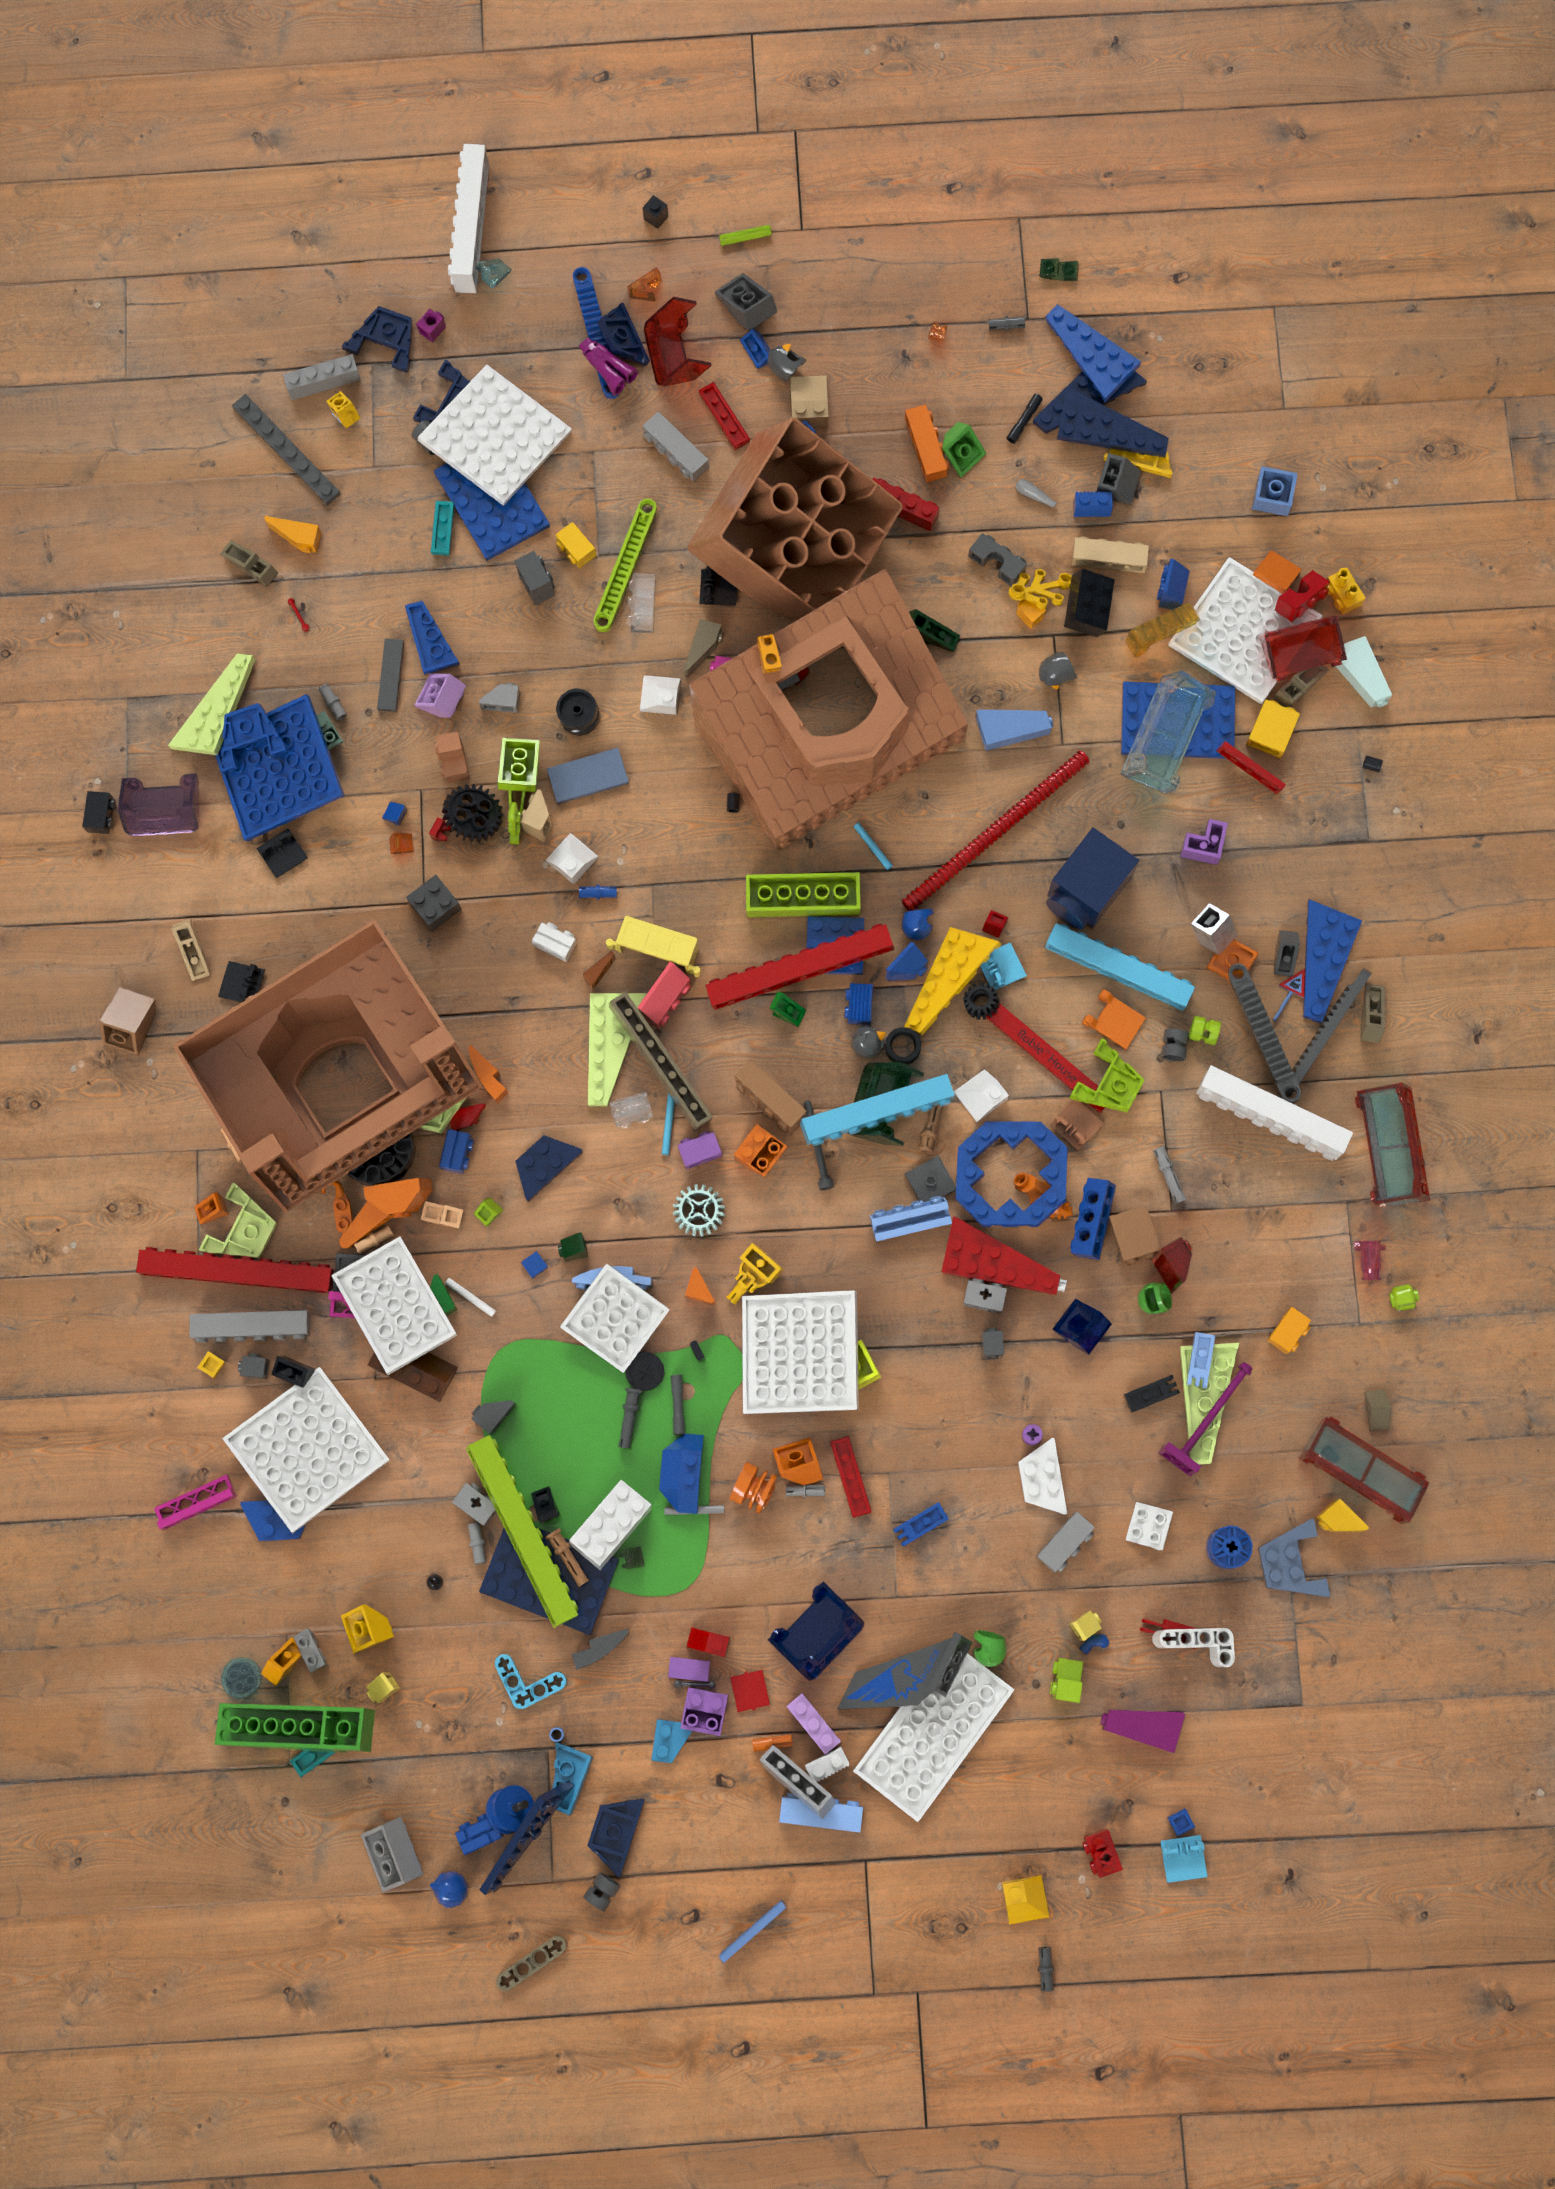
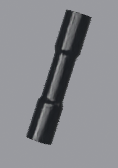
M1039 394L1032 396L1023 414L1006 437L1010 443L1015 444L1029 419L1043 401Z

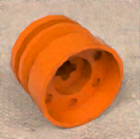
M746 1462L734 1485L729 1500L741 1505L748 1498L750 1499L748 1509L750 1510L754 1503L757 1502L758 1505L755 1512L760 1514L769 1503L775 1490L777 1476L772 1474L769 1481H766L768 1472L764 1471L759 1478L757 1477L758 1467Z

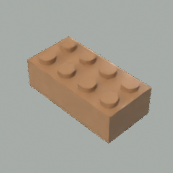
M750 1059L736 1073L735 1084L737 1085V1090L743 1095L745 1093L749 1095L751 1103L757 1108L760 1106L768 1119L771 1121L774 1119L782 1132L785 1134L788 1132L792 1135L800 1127L801 1119L807 1117V1111L755 1062Z

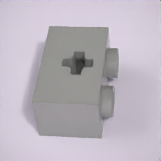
M973 1278L972 1281L968 1280L963 1306L1001 1314L1007 1289L1003 1288L1002 1284L992 1283L988 1285L984 1284L983 1280ZM984 1291H987V1295L991 1297H987V1299L984 1300L983 1296L980 1294H983Z
M465 1483L452 1503L483 1526H487L496 1513L489 1496L487 1495L486 1497L480 1493L482 1489L476 1484L472 1483L469 1485ZM481 1499L480 1503L482 1505L480 1507L476 1506L474 1508L475 1504L473 1503V1500Z

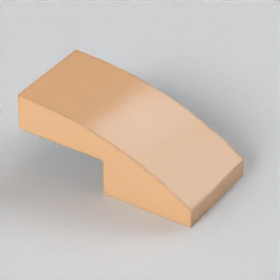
M425 1201L420 1220L459 1229L463 1210Z

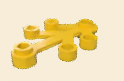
M1037 569L1031 586L1025 588V585L1029 583L1030 575L1020 573L1018 584H1013L1009 588L1008 595L1015 601L1025 599L1034 602L1039 609L1047 607L1048 600L1046 598L1051 599L1054 605L1060 606L1064 599L1063 595L1047 590L1055 588L1067 590L1070 588L1072 575L1061 573L1058 580L1040 584L1045 579L1046 572L1042 569ZM1034 593L1043 597H1037L1032 594Z

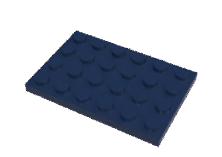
M504 1528L479 1592L549 1619ZM539 1528L543 1536L541 1540L544 1546H548L552 1554L550 1558L553 1564H556L560 1570L561 1575L559 1577L562 1583L565 1582L570 1591L568 1595L571 1601L574 1600L578 1606V1616L563 1623V1625L591 1635L619 1559L612 1556L604 1567L599 1570L570 1546V1551L589 1579L588 1582L578 1587L561 1557L554 1553L555 1549L550 1541L545 1539L550 1532Z

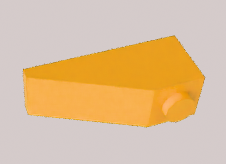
M265 516L264 520L267 526L304 553H317L322 534L318 525Z

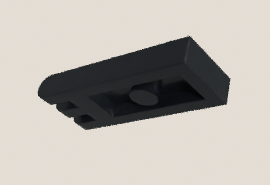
M1173 1375L1124 1394L1130 1412L1133 1413L1179 1394V1389L1171 1392V1388L1177 1386L1176 1382L1169 1385L1167 1382L1174 1379Z

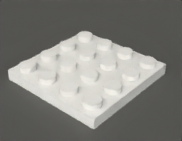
M606 1263L560 1328L624 1373L670 1309Z

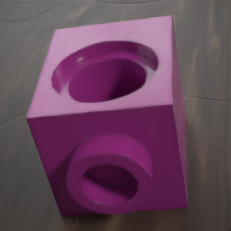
M430 308L416 323L419 334L432 343L446 328L443 315L438 311L434 312Z

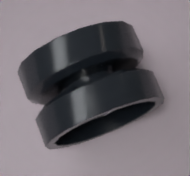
M578 688L571 689L562 694L557 701V716L564 729L572 735L582 736L589 734L599 724V707L594 697L588 691Z

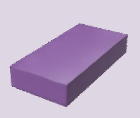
M670 1657L668 1677L708 1682L710 1661Z

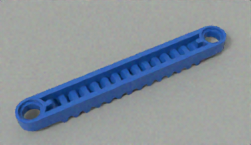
M576 268L573 272V281L587 335L592 341H597L610 351L598 325V321L602 316L591 274L587 268ZM585 274L587 278L580 281L577 279V276ZM597 371L604 396L609 399L617 398L619 394L614 396L606 390L608 385Z

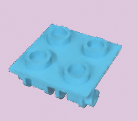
M1011 942L995 949L989 955V960L986 963L983 962L980 966L989 986H993L994 990L1027 976Z
M1201 1835L1160 1841L1167 1883L1208 1877L1203 1852L1205 1849Z

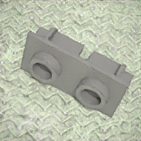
M307 1628L293 1638L310 1673L318 1668L326 1666L325 1661L327 1659L324 1658L321 1649L317 1647L318 1643L313 1635L314 1632Z

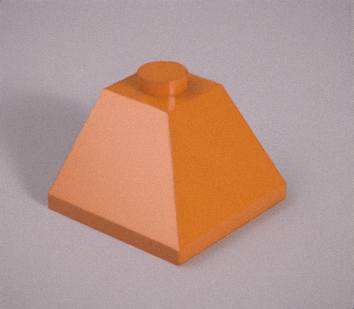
M810 1438L772 1449L782 1478L801 1485H808L823 1480Z

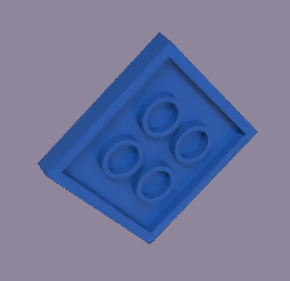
M808 916L807 948L813 949L820 943H831L838 937H849L856 931L864 930V918ZM863 961L824 974L863 975Z

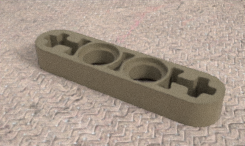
M556 1935L504 1970L496 1979L497 1987L501 1991H509L560 1956L567 1948L566 1939L563 1936ZM554 1940L557 1942L561 1941L563 1943L561 1945L562 1950H553L551 1954L554 1956L550 1957L549 1951L544 1946L547 1945L549 1949L554 1945ZM538 1951L544 1952L546 1955L545 1962H536L535 1953ZM525 1963L528 1965L529 1972L526 1975L518 1973L517 1967L519 1964ZM513 1969L515 1976L519 1980L516 1981V1978H513L509 1982L510 1986H507L506 1984L502 1985V1976L508 1978L513 1974L512 1972H510V1970Z

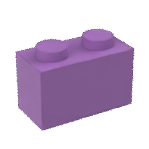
M706 1131L699 1134L698 1138H686L680 1141L681 1144L678 1145V1149L686 1170L722 1157L714 1132Z

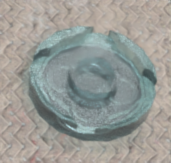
M239 1657L231 1660L225 1665L221 1674L223 1689L227 1694L235 1698L249 1697L261 1685L262 1674L260 1667L249 1658Z

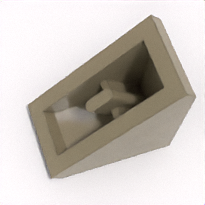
M1385 1390L1365 1391L1369 1431L1390 1429L1391 1405Z

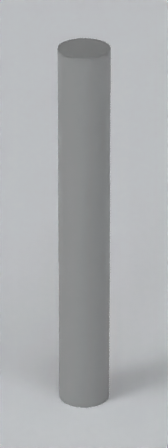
M724 1505L698 1506V1514L724 1513ZM665 1507L664 1509L665 1515L688 1514L678 1513L674 1507Z

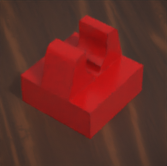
M439 817L435 820L429 835L431 839L437 842H447L448 838L443 835V832H450L451 827H446V822Z

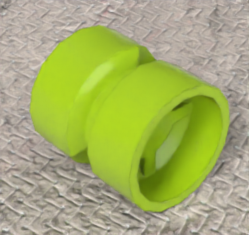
M1195 1015L1191 1024L1189 1039L1198 1042L1202 1039L1204 1043L1215 1046L1221 1022L1212 1019L1206 1021L1204 1017Z

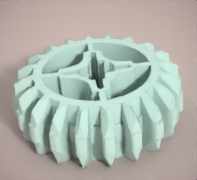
M695 1184V1190L692 1191L690 1186H688L687 1191L689 1193L686 1194L682 1190L680 1193L683 1198L676 1197L680 1204H673L675 1209H679L673 1211V1215L679 1216L675 1219V1222H682L679 1225L680 1229L686 1226V1234L692 1229L693 1236H696L697 1231H700V1236L702 1237L704 1236V1230L711 1234L710 1227L714 1230L718 1229L715 1222L722 1224V1220L718 1217H725V1213L719 1212L724 1210L725 1206L718 1205L723 1202V1199H716L719 1195L718 1192L711 1194L713 1191L712 1187L705 1191L706 1186L702 1185L701 1190H698V1185ZM704 1196L707 1199H704L702 1202H696L692 1197ZM687 1202L692 1210L685 1219L683 1208ZM713 1202L715 1213L711 1219L706 1211ZM694 1205L699 1209L701 1207H704V1209H702L703 1214H700L699 1212L694 1214V1212H696ZM696 1219H702L704 1222H706V1224L694 1225L690 1222Z

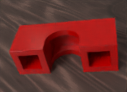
M1312 570L1301 579L1297 592L1289 588L1278 597L1274 611L1291 622L1298 617L1301 618L1309 608L1312 609L1320 599L1323 600L1328 595L1330 581Z

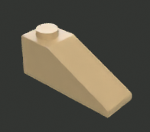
M192 919L173 924L172 931L192 981L209 976L210 971Z

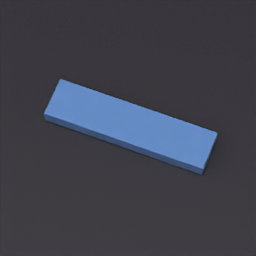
M783 1900L774 1905L720 1953L719 1958L723 1963L787 1908Z

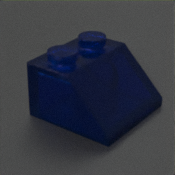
M1075 1299L1052 1330L1074 1347L1089 1355L1112 1323L1100 1311Z

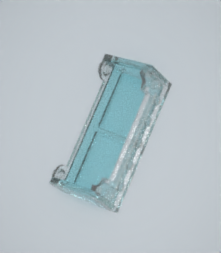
M1183 670L1162 676L1120 774L1163 793L1175 791L1180 785V777L1176 775L1201 714L1203 710L1213 706L1217 692Z

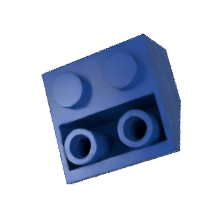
M1170 558L1169 564L1164 566L1156 600H1160L1158 607L1180 612L1190 570L1175 559Z

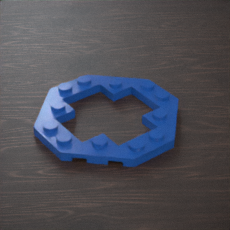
M985 1122L958 1146L956 1201L982 1227H991V1225L1002 1227H1038L1066 1202L1068 1148L1042 1122ZM1000 1137L1012 1149H1015L1028 1137L1052 1160L1039 1172V1175L1051 1187L1025 1211L1011 1198L995 1211L972 1188L985 1175L973 1161Z

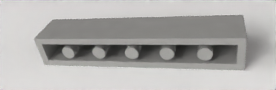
M307 1310L190 1314L189 1338L195 1340V1343H207V1339H215V1342H227V1339L244 1342L246 1338H254V1341H265L266 1337H273V1340H285V1337L302 1340L305 1339V1336H310V1312Z

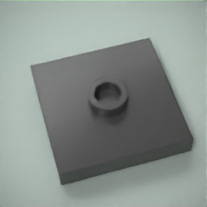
M939 1155L904 1174L919 1201L927 1202L935 1196L943 1198L956 1191V1186Z

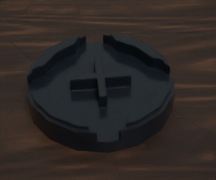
M639 1352L625 1370L629 1384L635 1389L651 1391L657 1388L665 1374L664 1365L660 1358L649 1352Z

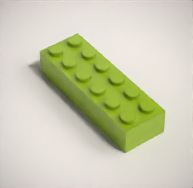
M860 872L746 875L747 917L860 915Z

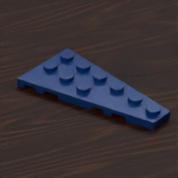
M1309 899L1307 901L1308 917L1303 1017L1321 1024L1362 920Z

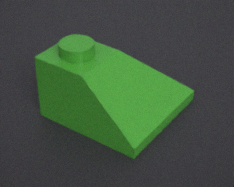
M957 422L945 434L942 449L959 477H962L987 454L968 424Z

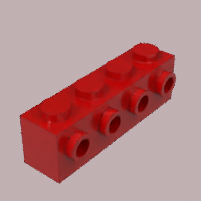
M873 477L872 480L902 503L903 508L898 515L899 518L931 532L939 516V507L934 502H927L917 494L907 493L899 486L894 487L884 479Z

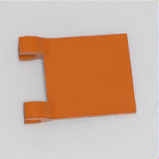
M1103 989L1097 997L1107 1003L1097 1020L1088 1014L1082 1023L1126 1050L1146 1018Z

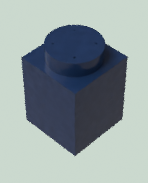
M1092 827L1052 879L1047 895L1049 898L1046 904L1066 924L1076 929H1083L1087 924L1093 929L1133 877L1139 859Z

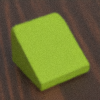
M487 1198L483 1200L473 1214L487 1227L501 1214L503 1209L492 1198Z

